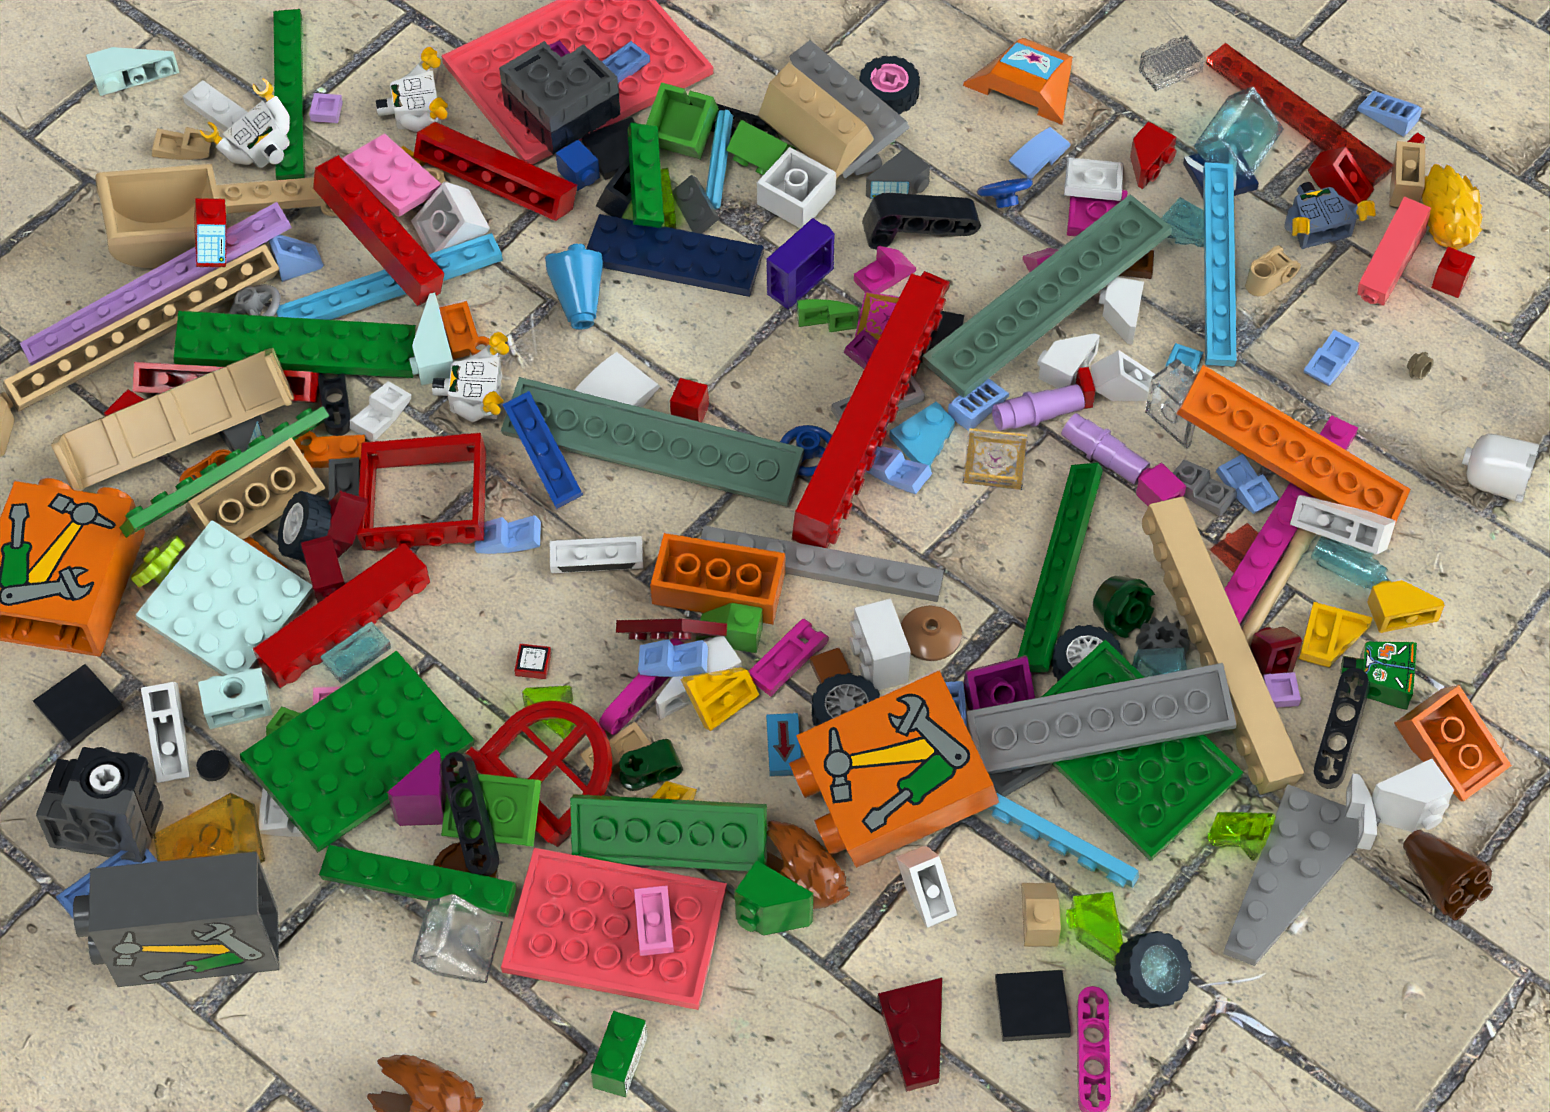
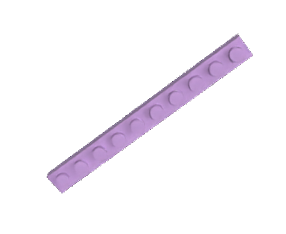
M277 202L226 229V264L292 228ZM195 247L22 341L20 345L32 366L220 267H196Z

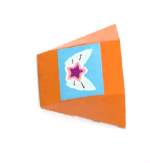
M1020 38L993 61L964 81L963 86L985 95H989L991 90H995L1038 107V116L1062 125L1073 57L1026 38Z

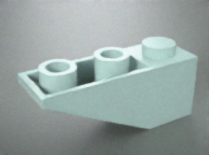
M111 47L86 55L100 96L179 73L173 51Z

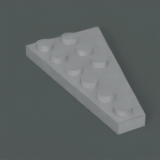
M811 40L789 56L793 66L862 120L874 138L873 142L842 173L845 179L909 129V125L903 117Z
M1287 784L1223 954L1255 966L1276 943L1286 928L1297 919L1307 904L1318 895L1340 870L1350 855L1358 849V819L1345 817V805ZM1376 817V822L1378 826L1381 819Z

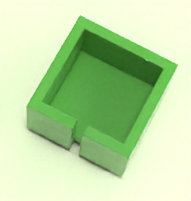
M661 82L646 125L658 126L659 148L701 160L719 108L712 96L691 90L687 95L685 89Z

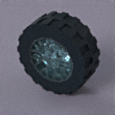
M1163 931L1137 934V936L1128 938V941L1120 946V951L1115 958L1114 972H1116V982L1121 988V993L1129 999V1002L1137 1004L1141 1008L1150 1009L1175 1004V1001H1180L1183 998V994L1188 991L1189 981L1192 978L1190 968H1192L1191 961H1189L1187 956L1189 954L1182 947V943L1178 939H1174L1173 935L1169 933L1164 934Z

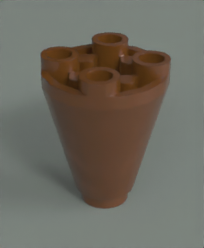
M1423 830L1412 832L1404 841L1403 848L1406 851V856L1436 907L1443 915L1449 916L1452 920H1458L1466 913L1467 908L1477 900L1483 901L1492 893L1493 886L1490 884L1492 870L1484 861Z

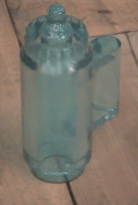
M1323 536L1319 539L1312 552L1311 558L1317 561V565L1364 589H1372V586L1378 585L1382 581H1391L1386 575L1388 569L1373 558V553L1330 538L1327 539Z

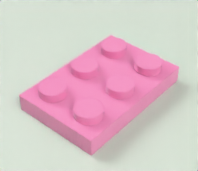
M385 133L342 158L369 190L398 217L430 199L441 185L437 179Z

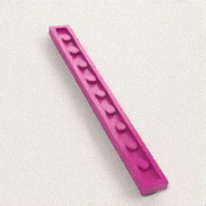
M1331 415L1320 435L1347 451L1357 434L1358 427ZM1291 482L1224 589L1240 626L1289 547V543L1298 527L1290 525L1298 496L1303 495L1317 499Z

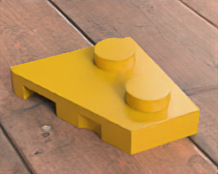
M1313 602L1299 659L1330 667L1369 629L1373 617Z
M742 667L686 676L680 679L704 728L709 731L716 728L759 696L748 670Z

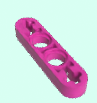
M670 639L674 646L685 644L681 640ZM639 673L604 711L599 721L601 727L612 735L617 734L669 677L640 675Z
M1090 986L1080 992L1076 1006L1078 1105L1081 1112H1107L1111 1099L1109 1000L1104 990L1099 987ZM1091 997L1095 998V1002L1098 1004L1095 1018H1089L1090 1005L1087 1002ZM1088 1028H1096L1102 1033L1103 1038L1097 1043H1091L1085 1039L1083 1033ZM1089 1060H1096L1103 1066V1072L1099 1075H1090L1086 1072L1084 1064ZM1091 1085H1098L1097 1099L1103 1100L1099 1101L1098 1107H1093L1091 1101L1088 1100L1091 1094Z

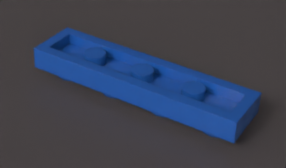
M530 391L504 403L503 407L556 509L583 496Z

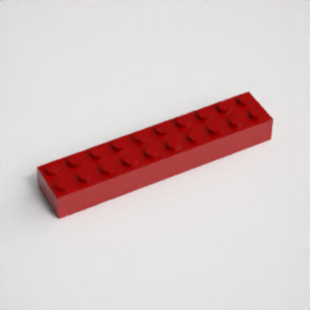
M911 273L795 511L791 540L822 548H828L830 543L836 544L841 532L839 526L842 519L847 520L853 506V503H851L853 496L859 495L865 479H863L865 471H870L874 464L877 446L881 448L885 441L888 423L892 424L896 418L899 409L897 407L900 399L904 400L910 386L908 383L911 376L915 377L921 363V360H919L920 356L928 351L932 340L930 335L933 330L937 331L943 317L941 312L946 302V299L942 298L943 285Z

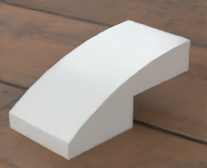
M389 381L369 396V405L350 420V429L359 435H365L366 439L374 442L405 409L411 400V394Z
M1352 774L1346 789L1345 817L1358 819L1357 848L1371 850L1377 836L1374 805L1359 774Z

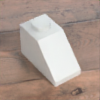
M1116 277L1108 284V287L1101 289L1099 304L1104 305L1102 315L1104 319L1127 344L1133 345L1144 282Z
M1093 333L1055 341L1048 351L1044 350L1038 359L1037 366H1040L1038 379L1056 388L1075 384L1077 370L1088 367L1097 354L1100 335Z
M1118 350L1091 365L1092 380L1096 392L1109 400L1155 401L1158 399L1156 374Z
M924 845L896 857L904 885L927 928L957 916L939 855Z

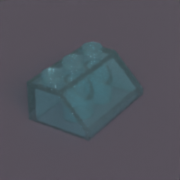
M1252 86L1228 96L1193 146L1205 162L1233 164V175L1246 181L1251 178L1284 128Z

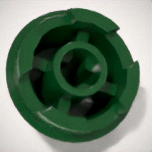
M1112 576L1098 588L1093 599V610L1107 632L1128 638V633L1135 628L1140 629L1143 623L1149 622L1154 612V608L1150 606L1151 596L1155 595V593L1141 579Z

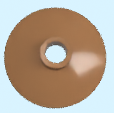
M932 605L918 607L909 612L901 623L911 651L910 654L918 659L926 661L945 659L952 655L961 643L962 628L960 622L954 614L945 608ZM927 626H934V627H936V629H934V630H929V629H927L926 627H927Z

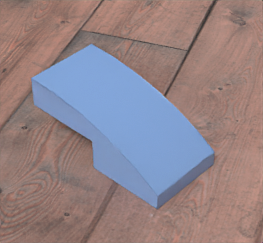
M1049 127L1022 146L1009 159V162L1026 178L1032 179L1047 163L1052 165L1071 144Z
M1333 330L1322 348L1319 347L1303 373L1330 386L1359 349V342Z
M877 446L874 453L876 455L874 464L870 471H866L891 486L913 494H917L932 475L929 465L906 460L902 451L884 446L881 448Z
M1244 454L1226 462L1216 470L1224 484L1236 489V498L1252 514L1279 500V497L1263 474L1260 476L1256 474Z
M535 515L509 523L503 517L484 522V541H475V551L484 554H497L540 547L541 521Z
M669 639L640 645L638 672L640 675L659 677L707 673L708 646L704 640L674 646Z

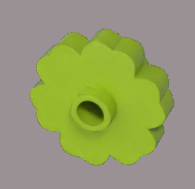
M176 535L159 548L157 546L153 547L142 558L144 562L131 576V580L139 588L146 585L152 579L160 585L179 561L176 557L185 547V543Z

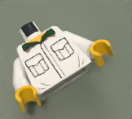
M427 47L422 51L421 59L423 62H419L410 73L401 79L390 83L392 98L376 100L378 117L395 114L398 129L418 132L434 122L441 124V120L447 118L448 113L445 109L448 107V104L442 98H437L433 71L429 69L430 67L433 69L437 68L441 64L440 58L437 57V51L432 47Z
M264 78L262 80L266 83V89L260 92L258 87L253 84V90L259 96L265 98L267 102L265 103L262 100L222 134L224 136L223 139L219 136V131L212 122L207 123L214 130L213 134L205 135L200 130L203 139L209 143L214 142L216 148L232 163L243 165L253 163L259 168L264 167L269 162L278 164L284 158L283 150L290 144L286 135L289 132L290 116L279 98L273 96L272 84Z
M496 332L490 337L489 345L480 352L462 361L453 362L451 364L450 378H433V395L448 396L450 411L470 422H476L482 418L497 420L498 414L501 411L499 404L504 402L500 397L502 370L500 357L497 356L498 353L505 355L509 352V346L505 344L508 338L501 332Z

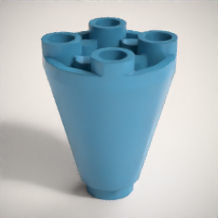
M573 244L568 247L567 251L546 255L547 274L567 321L571 323L573 329L577 330L592 327L598 307L603 269L602 254L585 249L584 244Z

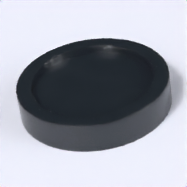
M210 750L199 757L196 767L201 778L206 781H217L226 776L230 763L223 752Z

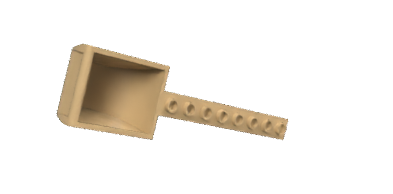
M212 164L100 172L95 176L107 234L108 250L116 260L135 267L157 268L195 247V198L225 199L226 214L261 211L277 202L281 209L320 206L323 214L337 216L313 189L314 177L216 185ZM439 168L425 169L441 184L446 182L443 170Z

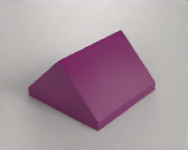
M1027 656L965 671L964 691L969 711L1035 699Z
M437 750L432 752L387 792L395 822L399 826L443 825L447 790L441 769L442 759Z

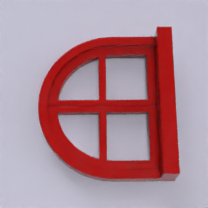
M561 701L538 702L519 710L498 729L480 750L471 747L465 753L473 759L476 770L480 774L518 778L502 762L499 756L523 731L548 756L528 779L540 780L542 783L558 766L583 791L581 795L603 796L608 787L612 772L611 746L601 725L581 708ZM545 719H563L577 726L552 751L529 728L530 725ZM585 736L588 737L594 755L593 772L588 785L562 761ZM539 799L535 830L548 843L559 847L571 834V808L558 818Z

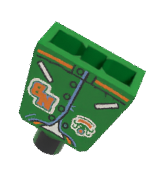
M1366 642L1360 658L1343 656L1340 674L1342 675L1344 671L1350 668L1363 670L1367 674L1370 683L1368 699L1407 710L1413 696L1417 643ZM1358 678V685H1357V686H1362V684H1360V680H1359V678Z

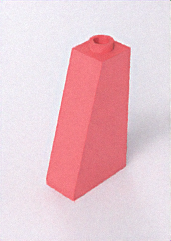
M1407 197L1403 198L1359 282L1357 295H1360L1364 301L1370 304L1378 303L1383 306L1385 305L1427 231L1431 207Z

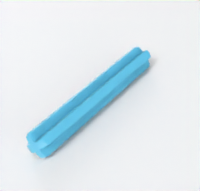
M719 110L716 116L706 194L714 209H719L721 206L728 156L726 149L730 142L733 115L729 110Z

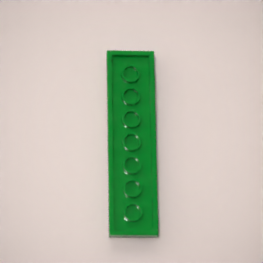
M178 311L173 359L174 364L226 367L266 349L274 348L283 370L413 378L409 358L414 357L412 344L415 338L416 325Z

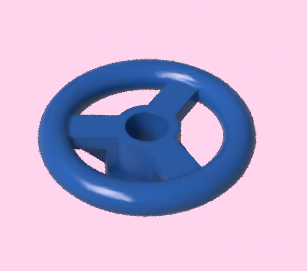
M1020 178L996 182L978 188L977 194L981 197L991 196L995 198L997 208L1014 206L1019 204L1018 195H1015V192L1030 188L1033 185V181L1029 178Z
M803 425L788 431L780 442L789 444L796 437V446L804 448L803 462L814 457L821 458L826 448L820 446V437L828 444L832 435L821 427ZM800 466L798 475L813 476L817 466Z

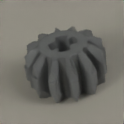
M1166 615L1161 622L1153 617L1150 620V624L1143 623L1140 633L1136 636L1135 643L1138 646V657H1146V666L1154 662L1157 663L1158 670L1163 667V664H1166L1172 670L1176 662L1182 663L1185 659L1186 652L1189 651L1190 642L1187 639V629H1179V620L1170 623Z

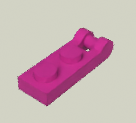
M801 619L748 671L753 683L771 697L810 657L825 647L829 637L822 631H815L812 628V624L806 619ZM805 638L808 642L805 644L800 639Z

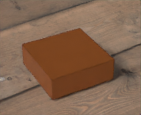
M839 647L810 657V664L820 684L826 678L834 677L835 674L851 673Z

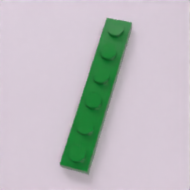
M333 845L328 846L319 872L322 880L508 917L517 888L515 882Z

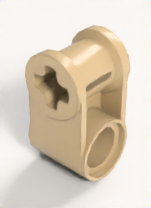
M1277 245L1251 263L1245 284L1246 290L1257 297L1265 296L1283 283L1293 279L1299 272L1301 264L1297 260L1292 261L1284 253V249Z

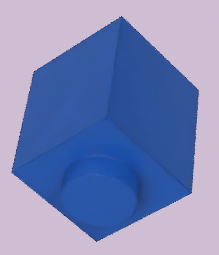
M579 140L556 152L558 172L566 180L577 184V191L593 184L600 178L598 159Z

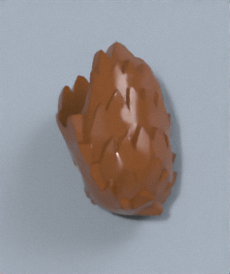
M774 820L768 821L769 830L767 835L779 850L782 860L767 851V867L813 893V909L829 907L850 895V891H848L846 886L845 872L841 871L832 855L827 853L815 838L794 824L781 823Z
M405 1054L382 1057L377 1062L383 1068L381 1072L400 1084L408 1094L401 1095L382 1091L381 1094L369 1093L367 1095V1099L371 1102L376 1112H479L484 1105L482 1097H476L472 1083H469L467 1080L464 1081L456 1073L445 1070L429 1060Z

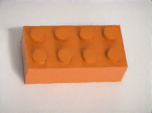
M664 533L650 584L652 604L701 613L729 603L743 604L762 608L763 623L774 625L785 577V553Z

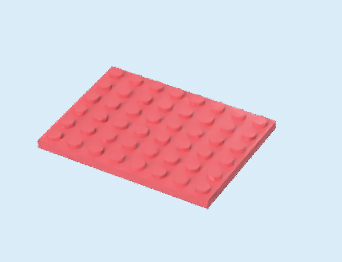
M556 0L441 56L444 66L520 160L532 165L553 154L545 144H542L531 133L528 127H525L515 117L512 111H509L504 106L499 68L545 41L550 45L560 40L570 53L584 44L597 58L603 61L632 41L650 55V62L618 83L620 115L610 119L598 129L617 123L653 105L661 82L684 89L713 74L711 63L656 0Z

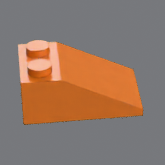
M1460 685L1441 688L1394 722L1411 750L1423 762L1430 759L1434 760L1453 787V794L1460 801L1468 799L1512 766Z

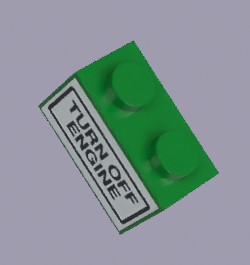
M613 1011L591 1070L593 1088L626 1098L647 1039L646 1020Z

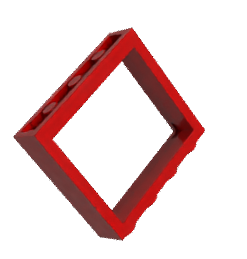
M481 433L361 443L359 497L366 498L368 503L357 531V537L363 550L380 551L387 548H397L403 543L412 548L413 546H441L448 543L469 544L474 541H484L486 447ZM474 461L472 520L374 528L376 469Z

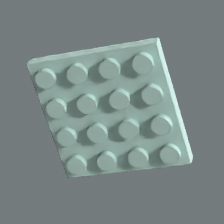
M211 520L136 613V619L221 675L226 676L238 673L243 669H253L257 664L253 648L286 626L314 589L312 584Z

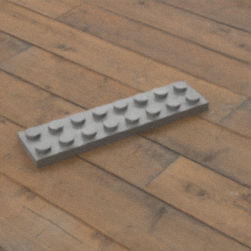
M1223 663L966 711L971 738L988 774L1236 728V720Z

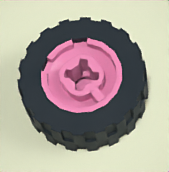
M887 55L880 58L876 57L871 62H867L864 69L862 68L859 81L898 114H902L904 111L907 112L916 104V100L919 97L920 76L918 70L907 59Z

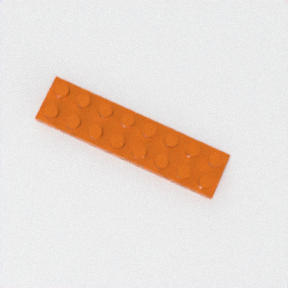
M1202 365L1198 370L1176 413L1320 500L1366 510L1396 520L1397 522L1411 490L1205 365Z

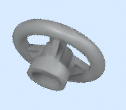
M266 284L245 287L236 294L235 302L229 314L248 313L249 315L274 316L280 305V293L274 286ZM272 298L269 308L261 315L260 312L263 309V305Z

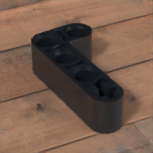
M881 193L875 196L862 220L868 246L877 250L878 246L888 247L897 232L970 236L978 232L981 227L975 203L970 198L902 193Z

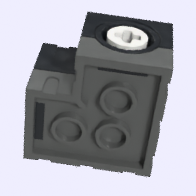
M544 41L499 68L504 106L509 111H512L515 117L525 127H528L531 133L542 144H545L553 155L565 146L583 138L585 134L591 133L606 124L610 119L620 115L618 77L584 44L576 48L574 52L560 57Z
M82 747L78 759H71L70 761L57 759L46 787V792H44L36 813L49 847L86 854H97L104 857H112L123 850L128 852L121 856L122 860L126 859L140 863L145 861V852L147 849L149 850L164 809L157 786L154 784L151 769L148 768L147 758L134 752L124 754L112 752L104 747H96L95 749Z

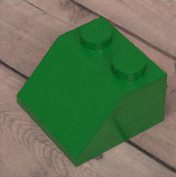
M756 860L735 890L736 920L745 930L749 932L756 931L763 936L809 927L813 922V893Z

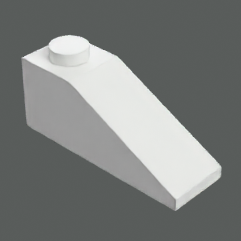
M1299 495L1290 525L1377 555L1387 550L1396 520L1366 510Z
M724 636L710 637L704 640L708 646L707 673L742 667L741 660ZM686 676L672 677L656 698V712L660 720L692 703L680 680Z
M170 682L142 687L141 692L157 783L190 777L184 718L178 683Z

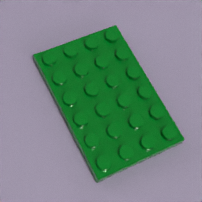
M1104 640L1041 697L1145 677L1109 642ZM1204 734L1052 763L1149 861H1152L1233 786L1244 773Z
M395 651L240 753V760L318 853L390 804L387 792L432 752L437 750L443 761L449 753H464L473 747L474 739L399 652Z

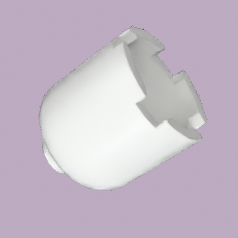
M1497 434L1482 435L1477 439L1473 448H1466L1462 464L1467 465L1466 476L1468 482L1479 490L1522 503L1536 460L1539 444Z

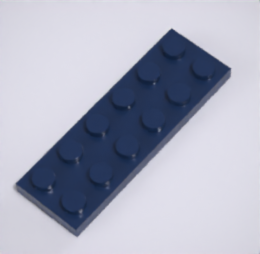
M602 214L598 215L586 248L602 254L603 268L747 297L751 295L764 254V246L664 226L656 228L633 225V220Z

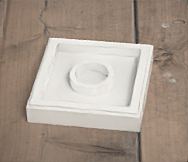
M1067 158L1064 196L1121 201L1123 163Z

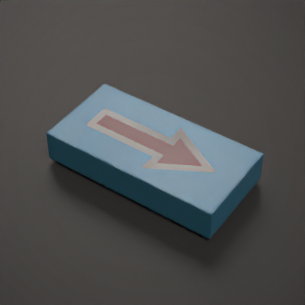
M798 713L767 714L770 776L794 775L789 763L801 758L800 744L796 737L799 734Z

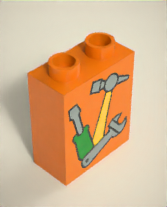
M52 478L41 479L38 485L14 481L0 517V641L101 657L145 535L143 528L126 538L119 528L127 520L125 515L136 508L134 500L127 493L111 487L100 488L97 493L73 490L68 484Z
M940 670L796 735L805 756L789 763L804 798L821 792L830 811L829 814L814 820L828 853L831 855L846 849L856 868L999 803L993 782Z

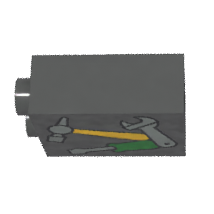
M257 851L90 869L89 895L75 896L73 919L76 934L78 937L88 936L89 955L92 964H106L117 987L279 970L278 907Z

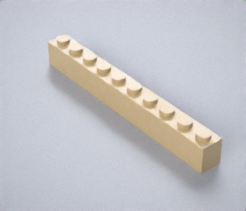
M264 244L227 263L226 267H220L5 379L3 381V388L17 411L20 412L177 329L178 311L209 312L234 299L236 294L245 287H254L276 277L279 267Z
M1184 496L1150 504L1142 518L1143 531L1146 535H1149L1152 541L1154 556L1158 562H1161L1165 572V582L1168 588L1173 590L1176 597L1177 610L1181 616H1184L1188 625L1189 638L1193 644H1196L1200 653L1201 666L1219 663L1224 665L1236 720V728L1232 729L1236 738L1237 750L1241 756H1244L1247 763L1250 781L1253 785H1256L1260 795L1284 789L1287 787V784L1295 786L1304 774V771Z

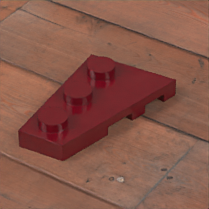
M683 618L616 620V633L629 634L628 640L647 641V635H650L652 640H667L669 635L672 636V639L691 640V636H727V623Z
M942 977L878 993V1003L906 1092L938 1084L940 1079Z

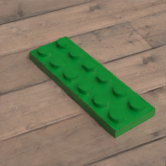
M574 794L570 798L572 855L620 864L749 871L756 860L767 866V804Z

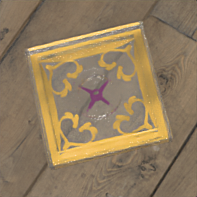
M969 428L962 483L1022 490L1028 435Z

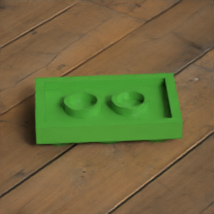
M478 774L495 842L533 846L541 781ZM462 779V783L468 782V780ZM469 789L464 790L460 796V802L463 807L469 806L472 802V793ZM446 794L441 836L459 838L448 794ZM474 820L468 827V833L472 839L476 838L481 828L479 822Z

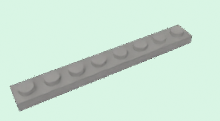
M710 526L703 527L700 538L785 553V574L938 602L944 576V570Z

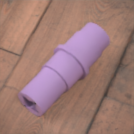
M1078 384L1036 393L1028 391L1024 392L1020 397L993 405L992 415L994 423L1000 431L1027 425L1035 427L1042 421L1084 409L1085 400Z
M1077 413L1068 420L1061 432V435L1069 440L1072 445L1087 454V459L1090 461L1094 459L1133 485L1138 484L1140 474L1150 467L1148 461L1112 436L1109 429H1102Z

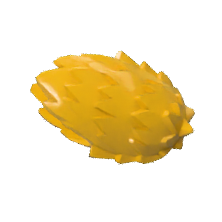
M1434 164L1429 175L1425 176V187L1422 194L1423 205L1431 207L1428 220L1430 229L1428 232L1440 246L1446 248L1449 246L1459 250L1471 244L1479 236V232L1482 231L1481 222L1483 216L1481 214L1482 205L1480 204L1479 189L1475 186L1473 187L1466 175L1462 179L1460 174L1456 173L1450 165H1446L1443 168L1439 164Z

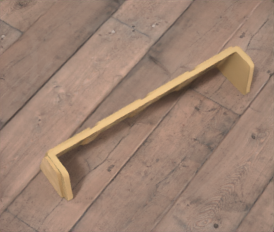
M269 348L63 433L54 438L51 447L70 487L73 490L83 491L88 486L280 406L292 405L294 396L274 348Z

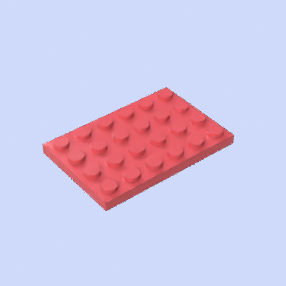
M534 848L503 957L502 973L699 1010L726 896L727 883ZM668 886L674 952L640 956L634 889Z

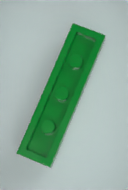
M630 123L627 130L633 225L661 228L664 223L658 126Z

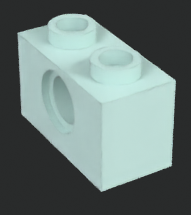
M261 667L243 669L238 673L226 676H212L207 680L198 682L203 712L209 729L273 715L267 684ZM234 694H240L235 698H230Z

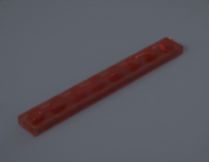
M1224 43L1207 57L1206 65L1322 150L1327 151L1346 146L1373 187L1392 172L1393 164L1227 43Z

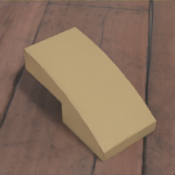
M186 127L183 134L157 128L152 148V157L176 160L209 157L212 143L206 142L203 139L199 129ZM202 130L205 135L213 134V132Z
M633 722L609 740L612 752L611 775L620 771L619 762L623 754L651 744L636 722ZM591 746L582 752L580 756L593 772L594 755Z

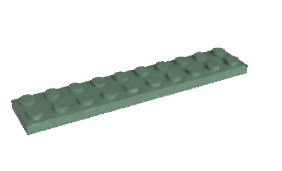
M1130 194L924 354L923 364L965 398L1171 235L1172 227Z
M522 377L518 379L512 399L530 391L561 450L788 507L804 455V448ZM506 414L501 428L502 434L520 439L508 414Z

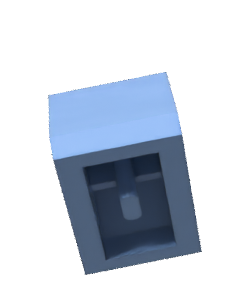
M280 234L269 240L272 257L279 267L278 273L282 282L320 270L324 266L314 244Z

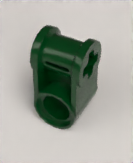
M661 739L645 747L628 751L623 754L619 762L621 770L619 775L620 783L625 789L630 791H638L660 782L670 781L679 776L683 771L681 762L669 739Z

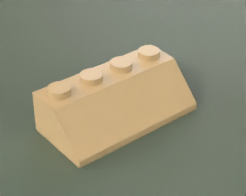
M790 62L770 81L758 113L759 118L805 156L835 171L836 179L873 142L874 138L862 120Z
M291 437L189 500L185 508L201 532L213 520L244 540L281 517L288 501L292 499L295 493L304 491L316 495L324 490L325 487Z

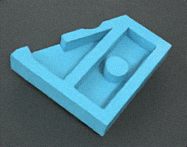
M936 401L891 429L889 437L911 461L929 465L931 469V464L935 457L940 454L944 447V441L949 438L954 429L955 420Z

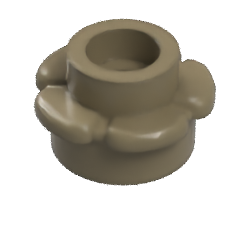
M1427 352L1415 353L1408 361L1407 369H1409V376L1411 378L1415 376L1422 380L1430 372L1434 360L1428 357Z

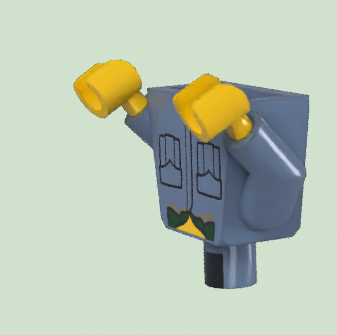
M1305 182L1297 188L1299 195L1294 198L1293 206L1287 211L1284 227L1286 231L1292 233V236L1298 237L1301 249L1352 237L1356 219L1365 221L1367 216H1376L1375 202L1366 200L1353 204L1344 197L1339 196L1334 188L1328 187L1316 190L1311 182Z

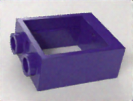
M812 218L766 259L767 295L786 309H790L797 300H800L834 269L835 233L829 226L821 224Z

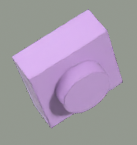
M314 93L309 113L310 120L313 122L338 123L343 104L342 96Z
M1295 672L1263 675L1264 682L1276 708L1299 706L1301 698Z

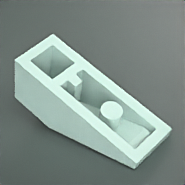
M430 293L412 344L414 357L409 358L412 374H419L421 385L433 383V378H450L451 364L453 363L435 293Z

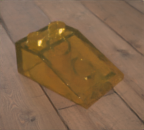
M232 793L221 797L153 834L158 862L256 851L260 862L265 861L255 804Z

